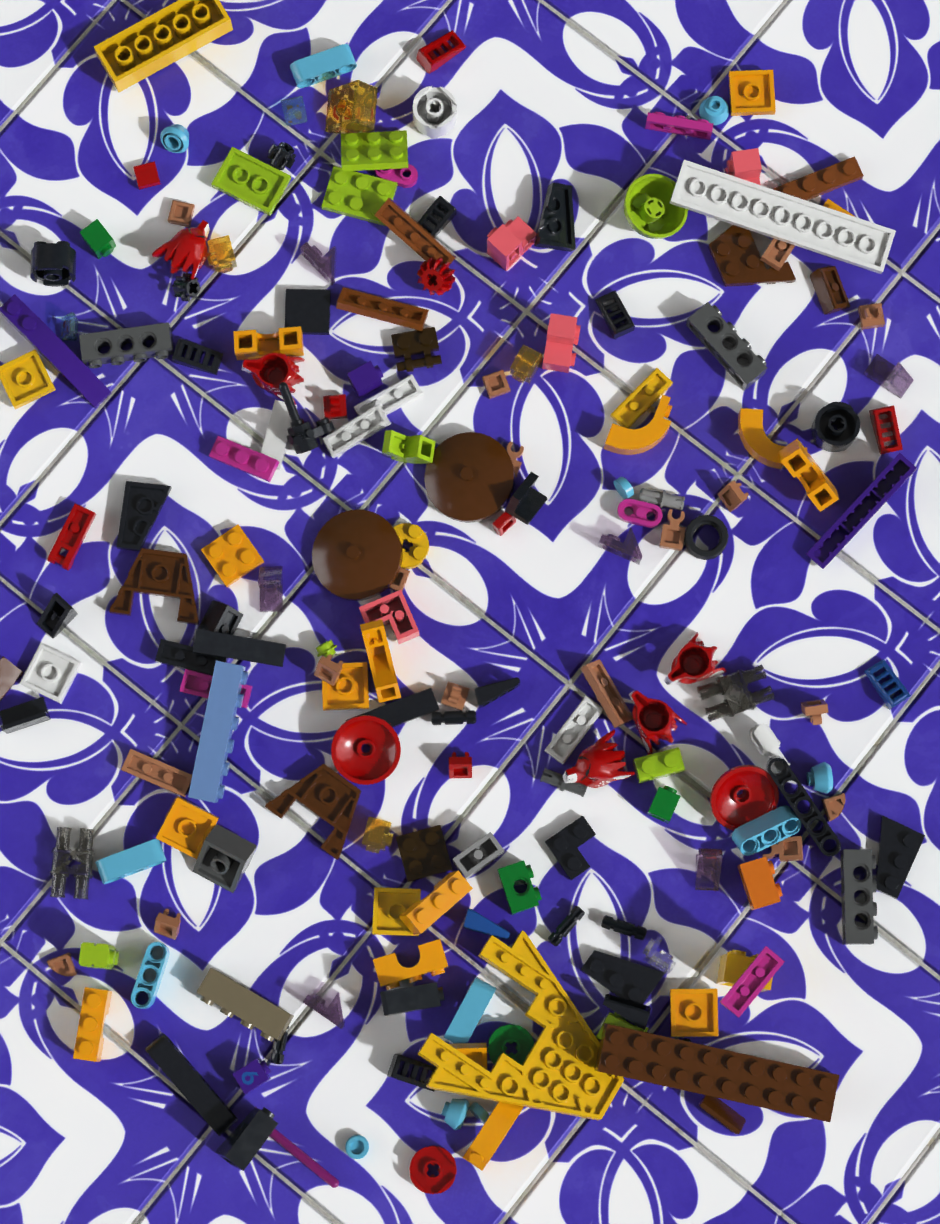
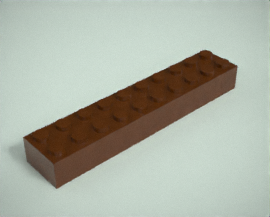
M604 1023L595 1070L598 1072L831 1122L839 1075L606 1023Z

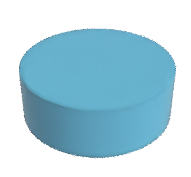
M619 477L614 481V486L622 498L629 499L634 495L633 487L626 478Z
M473 1102L469 1107L471 1113L481 1123L485 1124L490 1116L489 1113L477 1102Z
M361 1135L351 1136L345 1145L346 1153L353 1159L365 1157L369 1151L368 1140Z

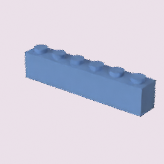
M221 661L215 662L188 798L218 803V800L224 796L225 785H222L223 776L228 775L230 763L226 762L228 753L233 751L234 740L231 739L232 732L237 730L239 717H236L237 708L242 707L244 697L243 694H240L241 687L246 685L248 679V672L245 671V666Z

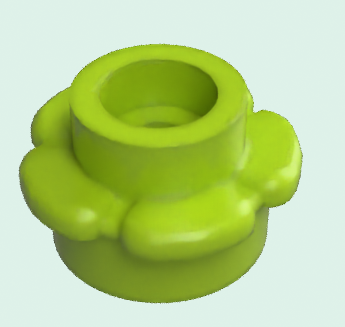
M332 640L322 643L316 647L317 657H327L330 654H335L334 649L337 645H334Z

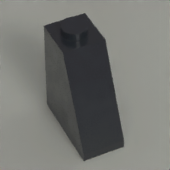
M437 982L380 992L384 1016L441 1006L440 1001L445 1000L443 987H438Z
M265 1107L262 1110L254 1108L215 1153L233 1167L244 1171L278 1125L273 1120L275 1115Z

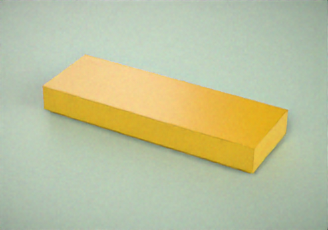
M656 368L610 414V417L620 426L629 429L673 385V382Z

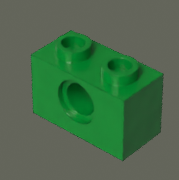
M523 860L497 869L512 915L539 906L538 901L542 900L538 886L533 887L531 878H534V874L530 864L526 865ZM524 881L527 885V890L524 893H517L513 887L515 882Z

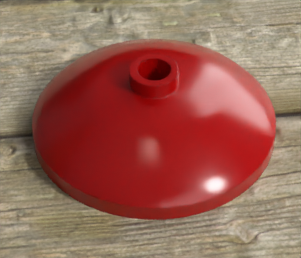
M361 715L347 720L336 731L331 745L332 760L339 773L347 780L362 785L375 784L390 776L397 767L401 754L400 741L396 731L388 722L372 715ZM363 744H368L370 750L364 752L361 747Z
M740 765L731 768L719 777L712 788L710 796L711 810L721 825L734 831L739 826L777 808L779 800L778 786L770 774L761 767ZM739 790H743L740 795H737Z

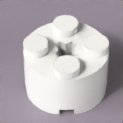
M432 86L425 87L416 94L412 106L413 121L416 128L422 134L432 139L448 134L454 128L457 121V105L453 94L444 87Z

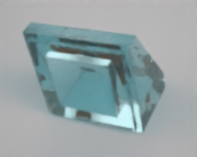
M303 96L281 100L287 126L307 122Z
M69 313L61 319L60 339L76 341L78 337V318L74 313Z

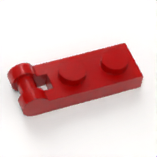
M74 504L47 561L53 564L58 563L62 565L63 569L69 571L97 514ZM62 548L68 551L66 557L60 555Z

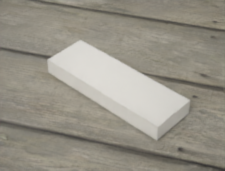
M411 374L354 406V410L359 416L375 405L380 404L386 415L422 396L423 391Z
M279 400L274 402L261 450L262 454L279 461L276 470L281 469L288 444L287 436L289 434L287 428L291 427L290 422H292L285 402Z
M377 404L321 439L332 458H336L389 426L391 422L382 406Z
M585 696L544 751L563 765L604 709Z

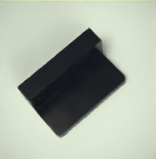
M530 472L515 491L505 509V512L527 525L548 499L545 495L533 489L539 477L533 472Z
M213 600L198 629L233 635L244 614L227 604Z
M44 697L0 711L3 723L1 728L6 734L51 720Z

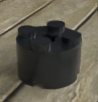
M58 241L57 243L35 242L31 250L30 278L36 283L37 279L43 281L45 286L59 287L69 285V280L72 279L74 282L76 279V251L70 247V243L67 241Z
M844 402L829 403L818 411L812 423L811 432L814 443L828 452L845 451L852 445L860 431V418L853 408ZM833 424H836L839 430H835Z

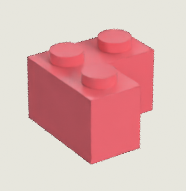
M759 149L732 151L730 159L727 160L725 173L761 185L759 177L762 167Z
M519 216L514 220L510 219L505 225L502 224L499 228H493L487 235V254L507 271L535 243L537 233Z
M550 314L542 369L569 373L570 366L574 367L576 353H572L573 345H578L581 325H577V317Z
M402 590L359 607L364 623L382 619L384 626L390 624L398 644L420 636Z

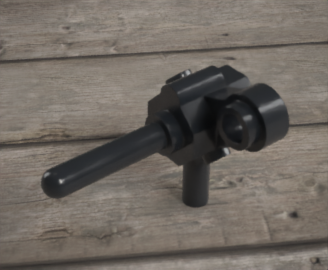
M281 382L279 389L292 421L290 422L291 427L287 428L289 434L287 436L288 443L293 445L296 454L317 448L319 445L316 438L335 430L333 422L329 421L328 417L316 421L317 426L312 428L309 420L304 421L303 418H300L287 383Z

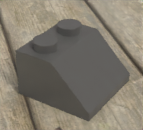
M216 824L204 840L192 872L234 893L252 860L257 845Z

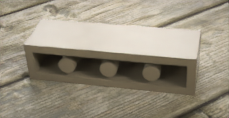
M210 968L197 990V993L202 995L201 1001L210 1006L214 1003L222 1007L220 1012L230 1018L236 1015L242 1019L240 1024L250 1030L253 1027L258 1028L262 1031L260 1036L271 1042L274 1038L279 1041L281 1040L294 1018V1015L213 968Z

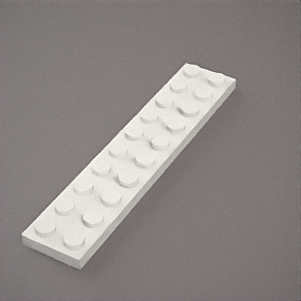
M684 160L670 200V204L882 274L896 232V230Z

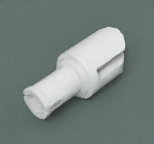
M762 723L750 729L749 737L761 756H768L769 759L773 756H780L788 763L779 749L781 742L768 724ZM775 761L773 763L778 773L783 770L784 765L782 762Z

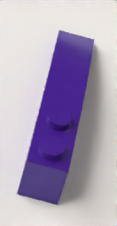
M15 294L0 307L2 316L95 409L111 394V391Z
M899 453L806 555L824 569L908 480L917 468Z

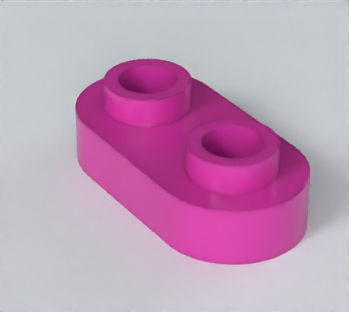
M408 164V168L389 169L387 171L375 170L378 178L397 182L398 186L403 188L413 187L418 180V172L410 164ZM409 172L411 175L409 177H404L403 173Z
M624 499L620 502L617 509L618 517L622 521L648 528L658 526L663 517L659 506L634 499ZM630 508L633 513L627 515L624 510ZM651 513L655 516V519L648 520L646 515Z

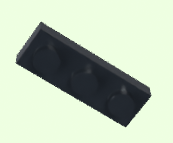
M164 639L160 640L155 658L157 663L213 676L216 661L227 663L228 660L225 657L192 652V646Z

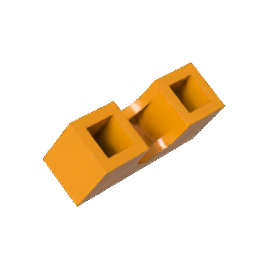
M301 326L278 328L279 331L273 334H260L256 330L233 331L234 351L237 361L259 359L264 355L275 352L292 357L304 356Z
M798 438L779 451L780 461L793 478L797 477L806 490L807 496L820 512L839 500L837 489Z
M459 870L447 874L433 886L434 890L422 900L415 902L399 916L413 935L422 934L473 889Z
M438 939L418 945L420 960L417 965L411 968L401 966L396 953L373 959L380 987L386 986V989L390 990L400 987L399 982L404 980L413 983L423 980L422 975L431 973L432 977L445 973L444 968L448 967L441 940Z
M85 987L73 1059L101 1062L104 1044L103 1027L106 1015L109 1014L112 991Z

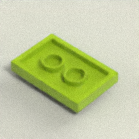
M407 130L341 134L342 172L408 168Z
M232 147L211 185L213 188L271 216L288 186L291 176Z
M333 166L321 207L322 210L386 226L374 215L388 198L394 200L398 184L397 182L355 171L342 172V168Z

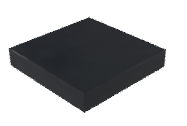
M286 289L284 328L301 326L302 333L306 335H329L331 290Z

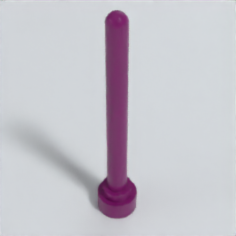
M273 1130L270 1134L273 1140L332 1188L338 1187L339 1181L278 1130Z

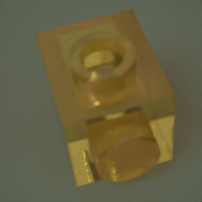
M229 235L207 241L210 252L206 253L209 266L214 265L216 272L227 273L232 271L233 268L238 267Z
M523 344L510 367L512 377L518 382L524 383L525 381L530 384L543 361V354Z
M373 817L368 818L362 840V845L366 846V851L379 854L380 850H386V846L391 847L394 833H390L391 822Z

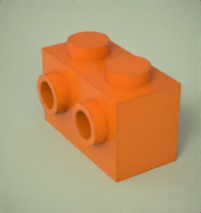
M765 856L737 866L751 911L781 902L780 897L783 894L779 883L775 884L772 875L775 874V869L771 860L768 861Z

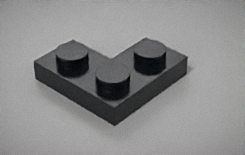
M581 816L545 841V844L570 880H573L590 868L578 850V847L596 835L584 816Z

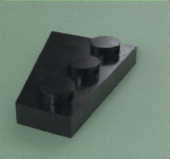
M559 183L548 185L534 246L568 252L576 249L571 185Z
M126 481L117 549L141 550L172 489L171 486Z
M881 816L879 853L875 878L877 883L876 890L897 899L925 835L885 816Z
M596 950L593 951L581 968L583 972L617 997L644 1004L665 974L664 972Z

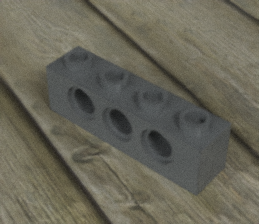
M707 302L687 319L686 326L745 391L766 373L767 364L760 355H755L751 350L750 343L745 338L741 339L737 335L734 325L731 322H726L721 317V311L715 305L711 306ZM716 325L719 331L711 332L708 326ZM730 341L734 347L727 349L722 343ZM745 358L749 364L740 365L737 359Z
M168 322L79 335L82 361L89 368H100L102 364L109 363L111 365H122L125 363L124 361L130 360L144 362L147 358L152 357L166 359L169 355L174 354L172 332ZM148 340L155 341L154 345L149 348L144 347L145 342ZM124 344H133L130 350H122ZM102 347H110L109 352L105 354L100 353Z
M843 849L840 851L843 945H872L874 940L878 938L877 925H874L873 917L877 916V903L873 902V893H876L877 883L876 879L872 878V869L876 868V857L872 855V849ZM857 867L864 871V878L862 880L856 879L853 875V871ZM856 891H861L865 895V901L862 904L857 903L854 899ZM857 914L864 916L866 920L863 927H858L855 924L854 919Z

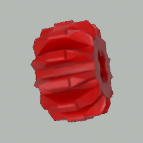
M431 257L421 264L417 275L421 277L418 283L424 285L423 290L429 289L430 295L437 293L439 296L452 288L456 278L452 275L455 269L448 267L450 262L443 263L442 257L437 260L435 257Z

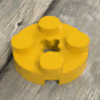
M411 523L396 525L394 529L399 535L401 544L403 545V541L413 544L409 552H405V549H402L401 568H416L428 555V537L418 525Z

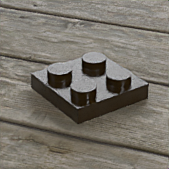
M441 825L396 837L408 882L453 870Z

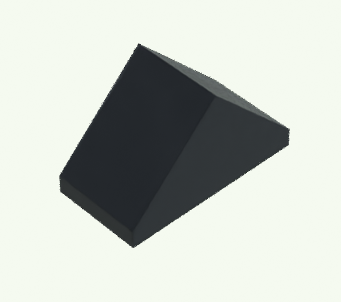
M55 593L37 624L54 639L78 613L58 593Z

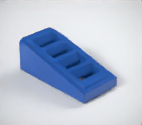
M884 659L864 671L889 710L911 696ZM883 668L885 672L877 677L873 675V673ZM888 675V677L890 678L888 681H886L883 684H880L878 682L879 680L883 679ZM893 683L895 687L886 692L884 688ZM896 691L900 693V695H898L894 699L890 698V695H892Z
M468 908L463 925L465 929L493 935L505 940L509 939L510 933Z

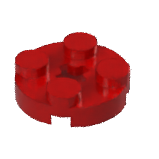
M435 1145L420 1149L413 1156L409 1168L410 1178L415 1187L429 1194H438L449 1189L455 1181L457 1172L456 1161L452 1154L445 1148ZM428 1164L439 1165L437 1170L439 1174L437 1176L434 1174L429 1176L427 1174L429 1170Z

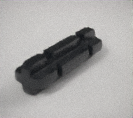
M467 710L466 713H463V711H444V714L432 712L431 722L434 726L441 725V723H445V725H460L463 722L475 724L476 712L474 710Z
M575 906L571 910V914L567 915L558 925L556 931L552 932L548 937V941L552 945L558 946L563 936L566 937L577 924L576 921H580L585 915V912L579 906Z
M607 915L602 919V928L608 930L611 928L615 932L630 937L633 935L635 936L634 938L645 939L647 933L645 927L639 925L636 927L635 924L620 919L614 920L613 917Z
M284 1032L280 1041L274 1038L272 1047L274 1052L271 1053V1063H283V1051H285L288 1032Z

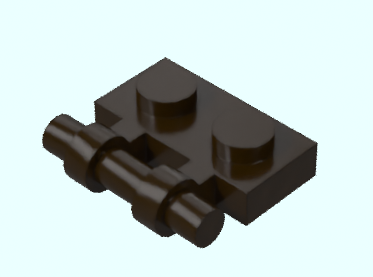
M435 327L425 328L422 331L414 330L391 335L395 358L404 357L405 359L404 362L396 363L398 372L404 370L411 372L414 371L413 369L427 367L428 369L433 368V365L442 364L441 355L431 356V352L439 351ZM424 353L425 358L411 359L412 355Z

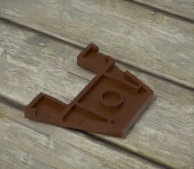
M732 225L708 246L725 287L748 286L760 283H794L796 280L789 262H785L779 271L774 268L766 269L764 262L760 260L761 255L750 230Z
M141 548L109 612L111 614L131 616L135 593L180 599L177 622L199 625L187 554Z
M322 764L298 783L282 792L281 795L269 801L265 807L283 819L295 801H299L334 827V830L320 848L338 860L358 804L361 790L330 767Z

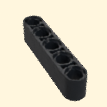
M780 756L771 757L766 764L768 773L821 852L826 856L836 855L841 849L839 839L788 763ZM775 761H780L784 765L780 773L771 771V765ZM787 781L796 782V789L793 792H786L784 790V785ZM801 800L809 802V809L805 812L798 811L797 804ZM815 819L822 821V828L818 831L810 829V824ZM827 839L835 840V847L832 850H825L823 848V844Z
M163 1032L145 1048L150 1057L219 1136L238 1121L234 1113Z

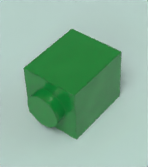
M98 219L80 231L83 240L98 259L102 256L106 257L114 251L116 247L114 239Z
M666 785L664 788L659 787L647 815L668 824L681 797L676 794L677 790Z

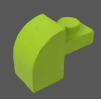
M385 430L382 453L390 455L392 460L404 463H433L436 441L422 435L406 436L393 430Z

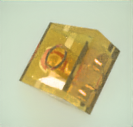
M356 80L330 89L328 91L325 132L344 134L364 133L374 130L378 88Z

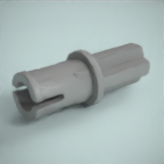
M642 488L639 500L659 505L660 508L665 506L682 511L685 496L666 493V490L660 492Z

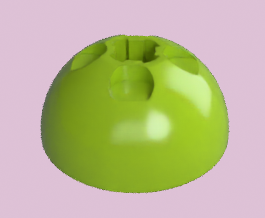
M646 174L637 178L630 185L624 198V214L634 231L646 238L663 239L674 235L683 227L687 219L688 209L670 204L676 182L664 175Z

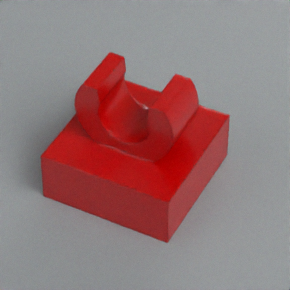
M346 394L323 396L324 418L328 417L329 420L347 418Z
M453 752L452 757H449V779L472 778V757H469L468 752H465V757H456V752Z

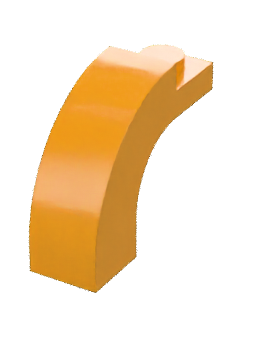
M662 395L653 419L642 428L628 429L612 423L604 449L621 455H635L655 447L665 437L671 425V421L667 420L673 407L669 405L671 397Z
M741 408L738 414V431L743 446L758 462L772 468L781 469L783 463L780 461L779 451L785 446L773 443L766 436L763 429V409Z
M383 620L360 624L379 703L401 698Z
M498 1102L463 1158L483 1171L524 1106Z

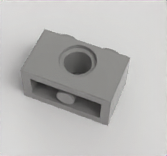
M489 832L454 857L453 862L467 880L502 855L504 849L494 835Z

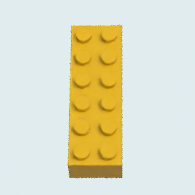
M178 0L94 46L99 61L119 93L233 30L229 15L219 0Z

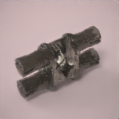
M762 664L745 671L738 669L736 672L726 676H718L714 682L696 687L701 701L718 694L723 695V703L705 708L709 722L727 715L735 717V714L750 709L754 710L756 705L775 700L770 686L754 692L748 691L749 683L766 678ZM733 688L741 692L738 698L735 695H730Z
M57 827L56 847L52 850L53 860L50 876H53L50 897L65 898L66 877L72 875L76 878L73 899L88 900L89 879L93 877L92 866L95 853L92 848L95 830L80 828L79 849L71 851L69 846L72 828ZM74 859L81 864L73 865L71 868V866L64 864V862Z

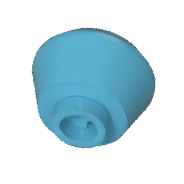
M711 96L703 100L699 108V114L701 119L707 120L709 123H713V125H719L728 118L729 106L721 97Z
M174 124L162 130L160 139L168 151L183 153L187 150L189 146V132L184 126Z
M822 762L811 767L810 772H807L808 786H812V789L815 791L829 793L833 789L831 766L826 762Z
M452 1099L451 1103L446 1101L441 1115L445 1116L444 1121L454 1130L461 1129L470 1103L467 1099Z

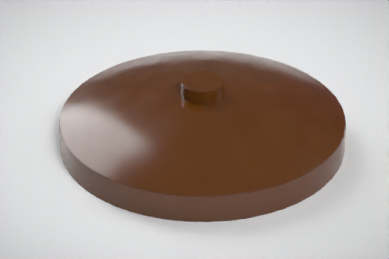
M465 432L449 437L436 447L433 463H427L424 482L429 499L443 515L455 521L474 523L492 517L506 505L514 489L515 470L511 457L498 441L485 434Z
M359 509L342 512L327 521L318 532L312 548V564L320 583L334 595L352 601L376 597L389 588L400 571L403 558L402 544L394 527L382 516L371 511Z

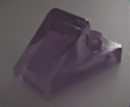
M306 242L300 247L302 256L333 285L336 274V247L334 246L321 257L323 255L322 252L315 245L311 247Z
M878 354L864 372V375L900 399L914 381L901 363L898 362L895 366Z
M631 527L624 543L620 542V538L612 534L607 536L602 534L598 543L599 548L640 565L643 556Z
M260 567L258 578L260 612H283V567Z
M698 849V854H696L695 890H719L723 856L722 849Z
M340 992L336 994L328 1007L325 1006L327 1001L316 993L313 997L309 994L306 996L303 1003L339 1028L343 1029L345 1027Z

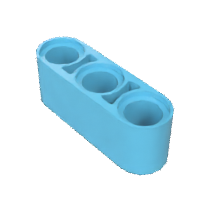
M342 44L294 61L290 65L298 88H305L343 75L357 67L348 44Z
M781 806L736 828L732 833V840L743 855L750 856L796 834L801 829L802 824L789 806Z
M153 839L102 858L95 863L102 883L108 884L162 864L167 860L160 840Z
M153 942L146 949L131 994V1002L137 1008L147 1009L155 1002L170 955L169 948L161 942ZM158 946L162 947L164 951L163 956L160 959H154L152 955L153 949ZM149 969H154L156 972V978L152 982H147L145 979V973ZM145 991L149 999L146 1004L141 1005L137 997L139 993Z
M476 977L443 1038L453 1043H468L497 988Z

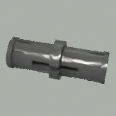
M547 768L544 769L540 782L560 788V791L566 790L584 797L587 786L581 783H565L562 774Z

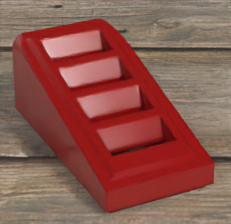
M452 30L419 49L416 59L426 72L430 74L463 51L466 45ZM450 40L455 47L452 48L447 41Z
M894 405L869 410L879 453L885 454L903 450ZM887 414L888 418L879 420L878 415ZM890 423L891 427L881 428L880 424ZM892 431V436L882 437V433ZM895 441L893 445L884 446V442Z

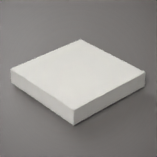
M40 643L19 684L62 704L82 663Z

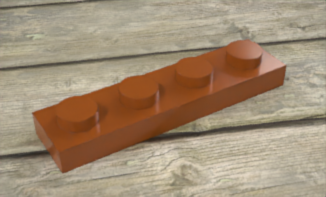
M854 156L778 186L774 190L808 201L861 180L864 175Z
M388 198L374 215L425 261L431 257H435L436 260L442 257L443 263L450 262L451 265L457 258L391 198Z
M345 287L342 288L336 304V308L419 331L423 330L429 311Z

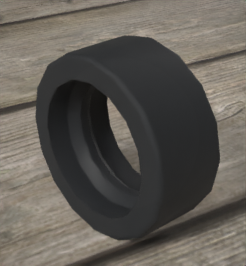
M702 515L693 519L687 526L684 542L691 555L698 559L710 560L723 552L729 536L723 521L715 516ZM706 524L716 528L720 537L718 545L712 550L707 551L701 550L693 542V533L696 528Z

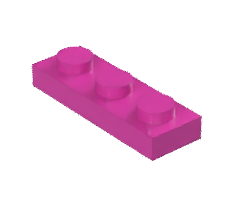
M648 112L645 129L710 140L713 123H709L704 119L690 120L681 115L672 117L666 116L662 112Z
M220 436L217 437L209 454V457L268 482H271L279 464V461Z
M185 669L180 692L208 699L213 676ZM242 685L240 693L244 695L242 708L247 709L253 686Z
M765 946L722 998L720 1003L739 1018L785 961Z

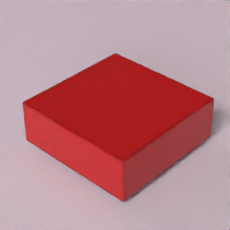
M155 161L133 167L139 190L161 184Z
M504 512L492 523L494 531L499 536H502L516 523V518Z

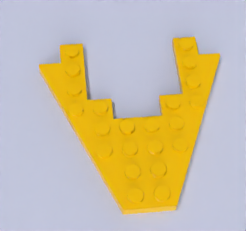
M522 930L511 947L491 935L478 956L536 995L525 1016L544 1029L522 1065L502 1053L490 1072L435 1034L430 1033L418 1052L419 1056L437 1067L426 1087L592 1120H601L622 1085L624 1078L595 1070L600 1042L526 932Z

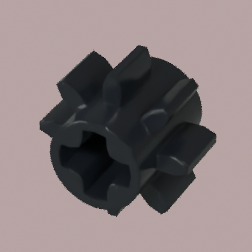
M281 142L278 146L275 144L271 146L267 157L270 159L269 162L272 167L284 170L285 166L289 169L292 167L296 155L293 154L294 149L292 146Z
M183 273V277L176 276V280L172 285L175 292L174 296L190 302V298H197V294L201 289L198 278L195 277V279L191 280L190 273Z

